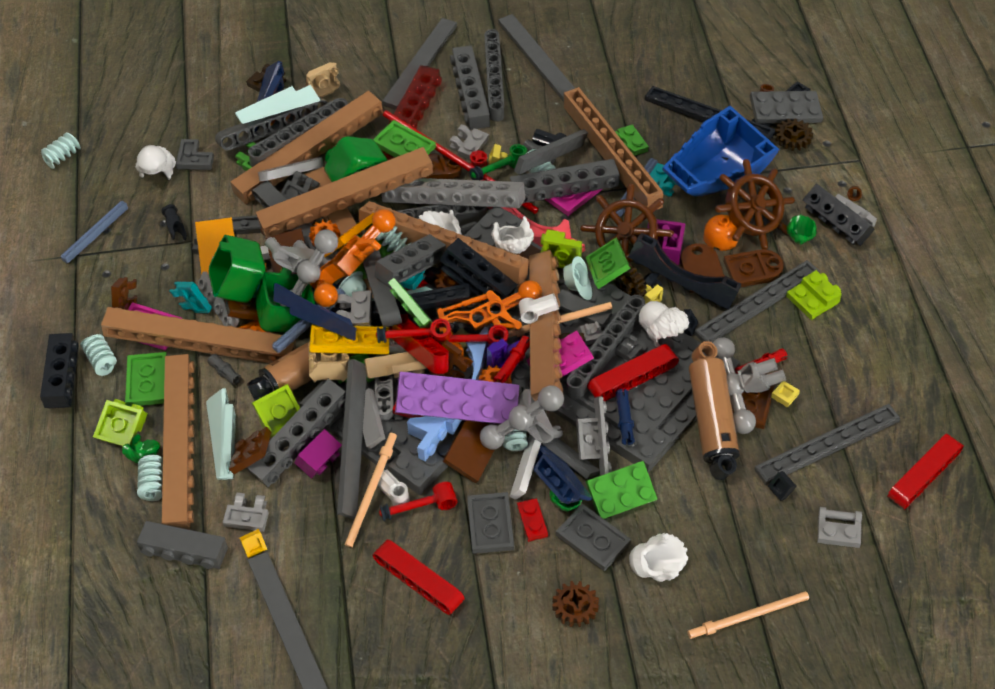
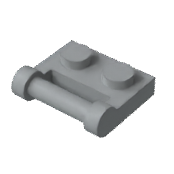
M819 507L817 543L860 548L862 512L855 511V513L826 510V507ZM825 518L854 521V525L826 522Z

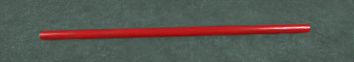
M384 111L383 116L391 122L395 120L427 137L389 111ZM436 142V151L467 171L474 168V166ZM486 174L483 177L485 181L494 180ZM530 202L522 203L521 205L534 214L539 210Z

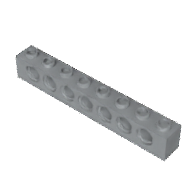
M420 178L409 184L399 186L394 190L381 193L383 202L520 208L525 200L524 182Z

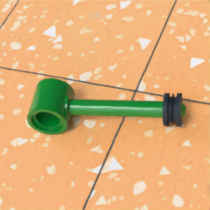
M521 144L512 145L508 157L483 168L476 166L470 169L471 179L480 181L485 174L508 164L510 167L515 168L518 158L527 153V148Z

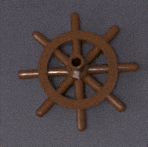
M744 159V176L734 182L725 174L719 176V179L729 189L726 195V204L717 205L715 211L728 212L731 221L737 227L732 237L734 241H738L743 232L748 235L759 236L761 248L767 250L766 233L773 231L777 227L788 235L787 226L781 220L784 215V205L793 204L795 199L793 197H782L779 188L773 182L778 174L777 169H772L767 177L761 174H752L750 161ZM746 183L749 194L741 188ZM755 184L761 187L758 194L756 193ZM766 193H767V194L769 195V197H770V199H768V200H765V198H764V196H765ZM738 195L745 201L742 203H738ZM772 206V213L769 212L765 207ZM753 215L755 218L756 226L749 223ZM762 215L769 220V222L765 226L763 224Z
M633 184L627 186L626 199L613 202L610 205L602 195H597L596 201L604 210L599 215L596 225H582L580 227L582 232L595 233L599 247L607 243L604 233L617 234L611 240L616 237L619 242L622 240V249L628 263L633 262L632 259L628 258L629 241L634 245L641 232L656 240L658 236L672 237L674 235L672 230L659 229L657 219L653 214L663 205L664 200L659 198L649 207L633 200L635 188ZM632 208L641 211L642 213L631 222ZM625 209L624 221L616 213L618 210ZM611 217L618 227L606 226L608 219ZM647 218L649 228H636Z

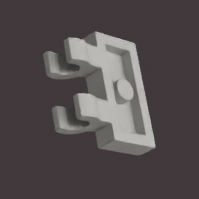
M461 124L458 128V131H460L458 137L452 136L449 140L452 142L449 148L457 150L459 156L470 160L472 152L481 150L489 139V134L475 128L470 131L467 126Z
M371 290L352 292V297L345 294L338 295L337 302L340 303V309L351 307V312L339 310L336 313L349 318L353 326H371L373 297Z
M237 492L234 505H227L223 526L247 530L259 529V531L264 532L269 515L268 510L265 509L267 501H264L265 496L257 495L254 508L245 507L247 502L245 493Z

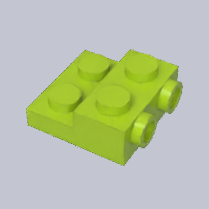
M547 229L546 234H542L541 245L543 246L541 252L551 250L553 256H556L558 259V268L564 269L565 266L572 263L575 257H581V241L565 239V232Z
M815 270L802 278L801 284L787 291L786 297L810 320H813L839 304L842 293L838 285H832L828 281L825 273L820 274Z
M288 384L251 403L261 420L259 422L263 429L267 427L272 432L270 438L274 437L300 409Z
M114 399V402L106 400L93 438L122 447L126 443L132 446V438L137 435L138 431H142L148 413L143 411V407L132 404L130 407L125 405L126 402Z

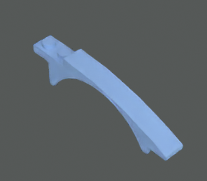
M484 327L480 334H488V328ZM465 342L468 347L466 354L473 361L474 372L472 380H478L484 367L488 343ZM430 416L410 418L407 422L408 434L422 440L417 447L418 458L426 461L429 456H432L436 451L439 441L444 440L447 432L453 435L462 420Z

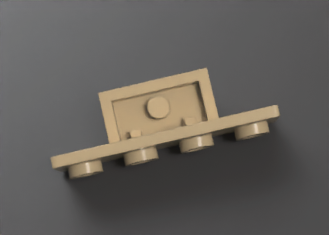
M408 352L364 360L367 378L393 374L394 378H398L399 372L413 371V373L421 374L425 373L424 369H428Z

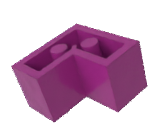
M657 219L659 229L672 230L674 232L672 237L658 236L657 240L666 255L675 264L679 265L685 223Z

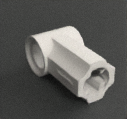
M555 294L535 300L532 298L522 299L519 302L521 320L524 323L531 324L537 321L538 316L558 310L559 305Z
M383 470L377 486L389 497L392 505L395 506L409 502L406 484L399 482L388 470Z

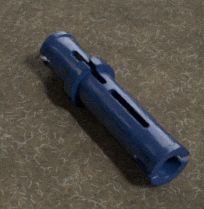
M619 389L616 391L619 413L618 428L621 430L622 444L626 445L627 439L628 445H631L635 442L628 390L624 389L623 395V389Z

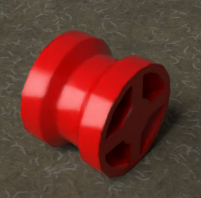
M477 150L470 154V164L472 166L480 168L488 166L487 154L484 151Z

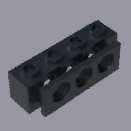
M459 238L446 248L440 259L444 264L441 270L460 285L469 283L471 294L475 297L486 294L487 291L491 290L503 300L511 296L518 285ZM486 299V300H483V301H481V302H483V303L485 304V303H487V302H489V301H488V299Z
M73 333L49 334L40 399L44 408H66L72 405L79 343L78 340H75Z

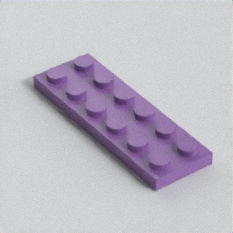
M399 372L395 413L502 424L508 420L509 413L513 407L518 406L519 385Z

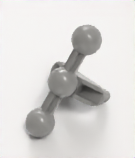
M325 229L315 235L314 244L316 250L309 249L302 240H297L293 247L281 246L274 237H269L265 241V245L272 252V258L277 264L297 273L299 279L290 291L302 297L306 286L315 283L320 278L321 270L319 264L324 255L333 252L337 248L339 241L335 232Z
M717 338L713 341L717 348V356L715 358L722 359L725 364L729 394L734 409L733 417L736 432L748 434L753 431L756 425V418L750 410H746L742 393L744 390L747 393L769 390L771 385L786 381V376L783 369L766 375V373L778 370L774 358L758 364L754 361L747 363L738 371V374L735 373L731 359L735 353V345L728 338Z
M546 386L542 388L539 392L538 400L534 402L531 397V390L525 389L518 398V406L513 407L510 411L508 420L499 426L489 424L481 430L480 441L485 448L495 450L502 446L505 435L515 429L520 431L526 430L537 441L542 443H549L554 438H561L563 431H558L561 427L557 425L552 427L544 410L552 412L558 410L564 402L563 392L556 386Z

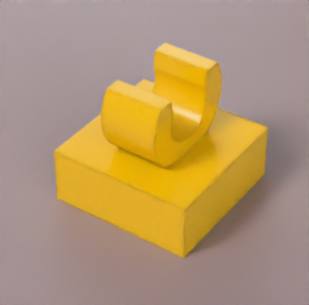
M259 529L239 538L248 558L267 550Z

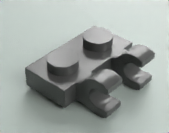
M296 171L292 181L287 180L281 194L288 200L318 188L320 183Z

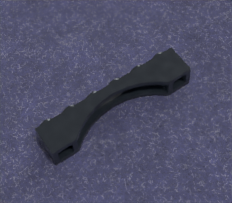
M642 232L628 256L636 264L648 267L650 271L665 276L667 280L682 285L686 290L698 293L700 297L709 299L722 308H730L742 285L725 275L702 276L681 268L666 255L658 240Z

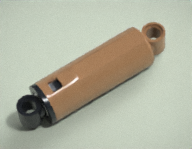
M308 343L259 369V377L247 383L254 401L287 384L291 391H294L312 380L309 376ZM348 353L349 357L355 355L353 353Z
M704 341L692 353L693 363L689 366V374L703 460L707 463H712L710 472L714 478L724 480L735 472L737 468L735 459L740 456L725 364L722 359L715 358L717 356L716 346L712 342Z

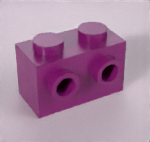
M324 429L298 454L294 463L311 479L316 474L320 476L327 469L328 466L326 464L329 461L333 463L340 456L339 450L342 444Z

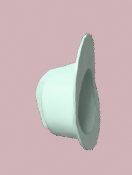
M577 256L571 264L563 269L565 285L572 291H578L584 299L590 300L592 298V287L588 277L585 261Z
M361 271L354 272L343 280L339 288L345 291V295L352 297V292L366 291L367 287L362 279L363 273Z

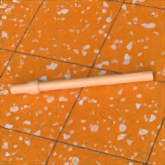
M607 302L560 315L561 320L558 321V324L611 310L612 304ZM530 324L522 326L521 330L509 329L508 338L524 336V333L530 332Z
M389 433L385 446H382L380 450L379 461L344 544L347 547H353L387 460L392 456V448L397 438V435L394 433Z
M805 591L715 622L708 621L700 627L688 630L687 633L690 639L704 634L708 636L716 633V630L809 600V595Z

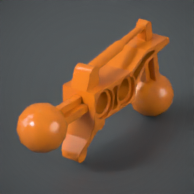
M381 209L375 212L372 217L373 225L361 238L354 235L333 259L320 268V278L315 283L310 284L315 289L314 300L318 305L322 307L334 305L338 299V291L332 284L344 276H350L370 254L381 248V245L375 238L381 232L391 231L396 224V218L390 210Z
M528 280L520 285L517 293L503 300L493 291L489 290L486 294L443 309L439 308L437 313L439 318L447 320L449 324L456 321L470 324L475 331L491 323L493 326L502 325L506 328L521 330L522 323L513 319L507 310L519 305V302L524 298H532L534 300L541 298L543 291L539 283ZM486 299L489 301L471 311H453L444 316L446 311L462 306L465 307ZM496 305L501 308V311L498 314H493L490 308ZM476 314L484 317L479 323L473 321V317ZM440 327V328H439L440 333H441V331H443V333H445L446 330H447V329L444 328V327ZM459 342L452 343L460 350H462L460 356L464 357V349Z

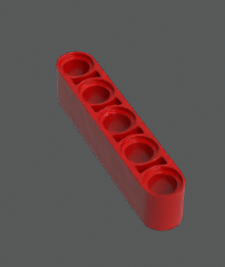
M401 317V324L392 326V330L419 328L406 317ZM431 336L392 338L435 374H445L448 372L449 351Z
M664 344L589 381L587 388L595 398L603 397V401H607L616 397V391L619 389H623L624 393V389L630 390L671 370L679 363V358L667 344Z
M946 433L891 488L887 497L905 510L960 454L964 445Z
M389 539L385 540L372 554L374 560L380 566L447 615H451L465 599L464 595L456 587Z

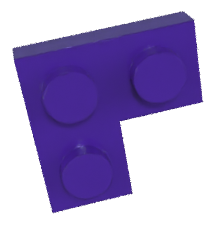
M504 339L493 342L487 348V368L488 365L495 368L496 364L501 368L510 356L511 349L516 347L519 340L509 345Z

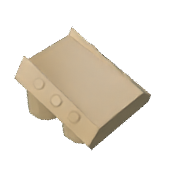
M329 62L309 71L306 76V86L311 85L316 94L321 98L333 93L340 86V81L336 77L338 75L336 63Z
M309 342V376L312 380L316 382L317 380H328L329 378L330 380H342L344 382L348 371V353H311Z

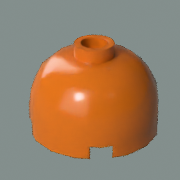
M715 215L705 225L704 241L708 246L719 248L720 251L730 250L736 247L738 241H734L732 238L737 227L728 215Z

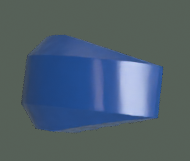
M728 106L706 120L700 126V129L694 132L691 139L684 143L681 150L675 153L663 166L662 170L686 193L692 196H704L729 189L719 179L721 174H725L733 182L744 176V159L750 161L752 174H760L776 156L779 148L733 107Z

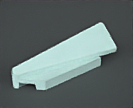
M311 85L295 91L293 86L239 110L235 114L239 121L244 124L319 102L320 98Z
M222 388L206 401L217 480L233 479V473L229 470L235 450L236 413L234 405L229 404L226 388Z

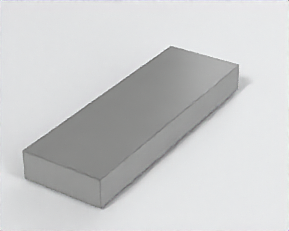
M368 388L365 391L363 435L366 447L372 449L385 439V434L374 391Z

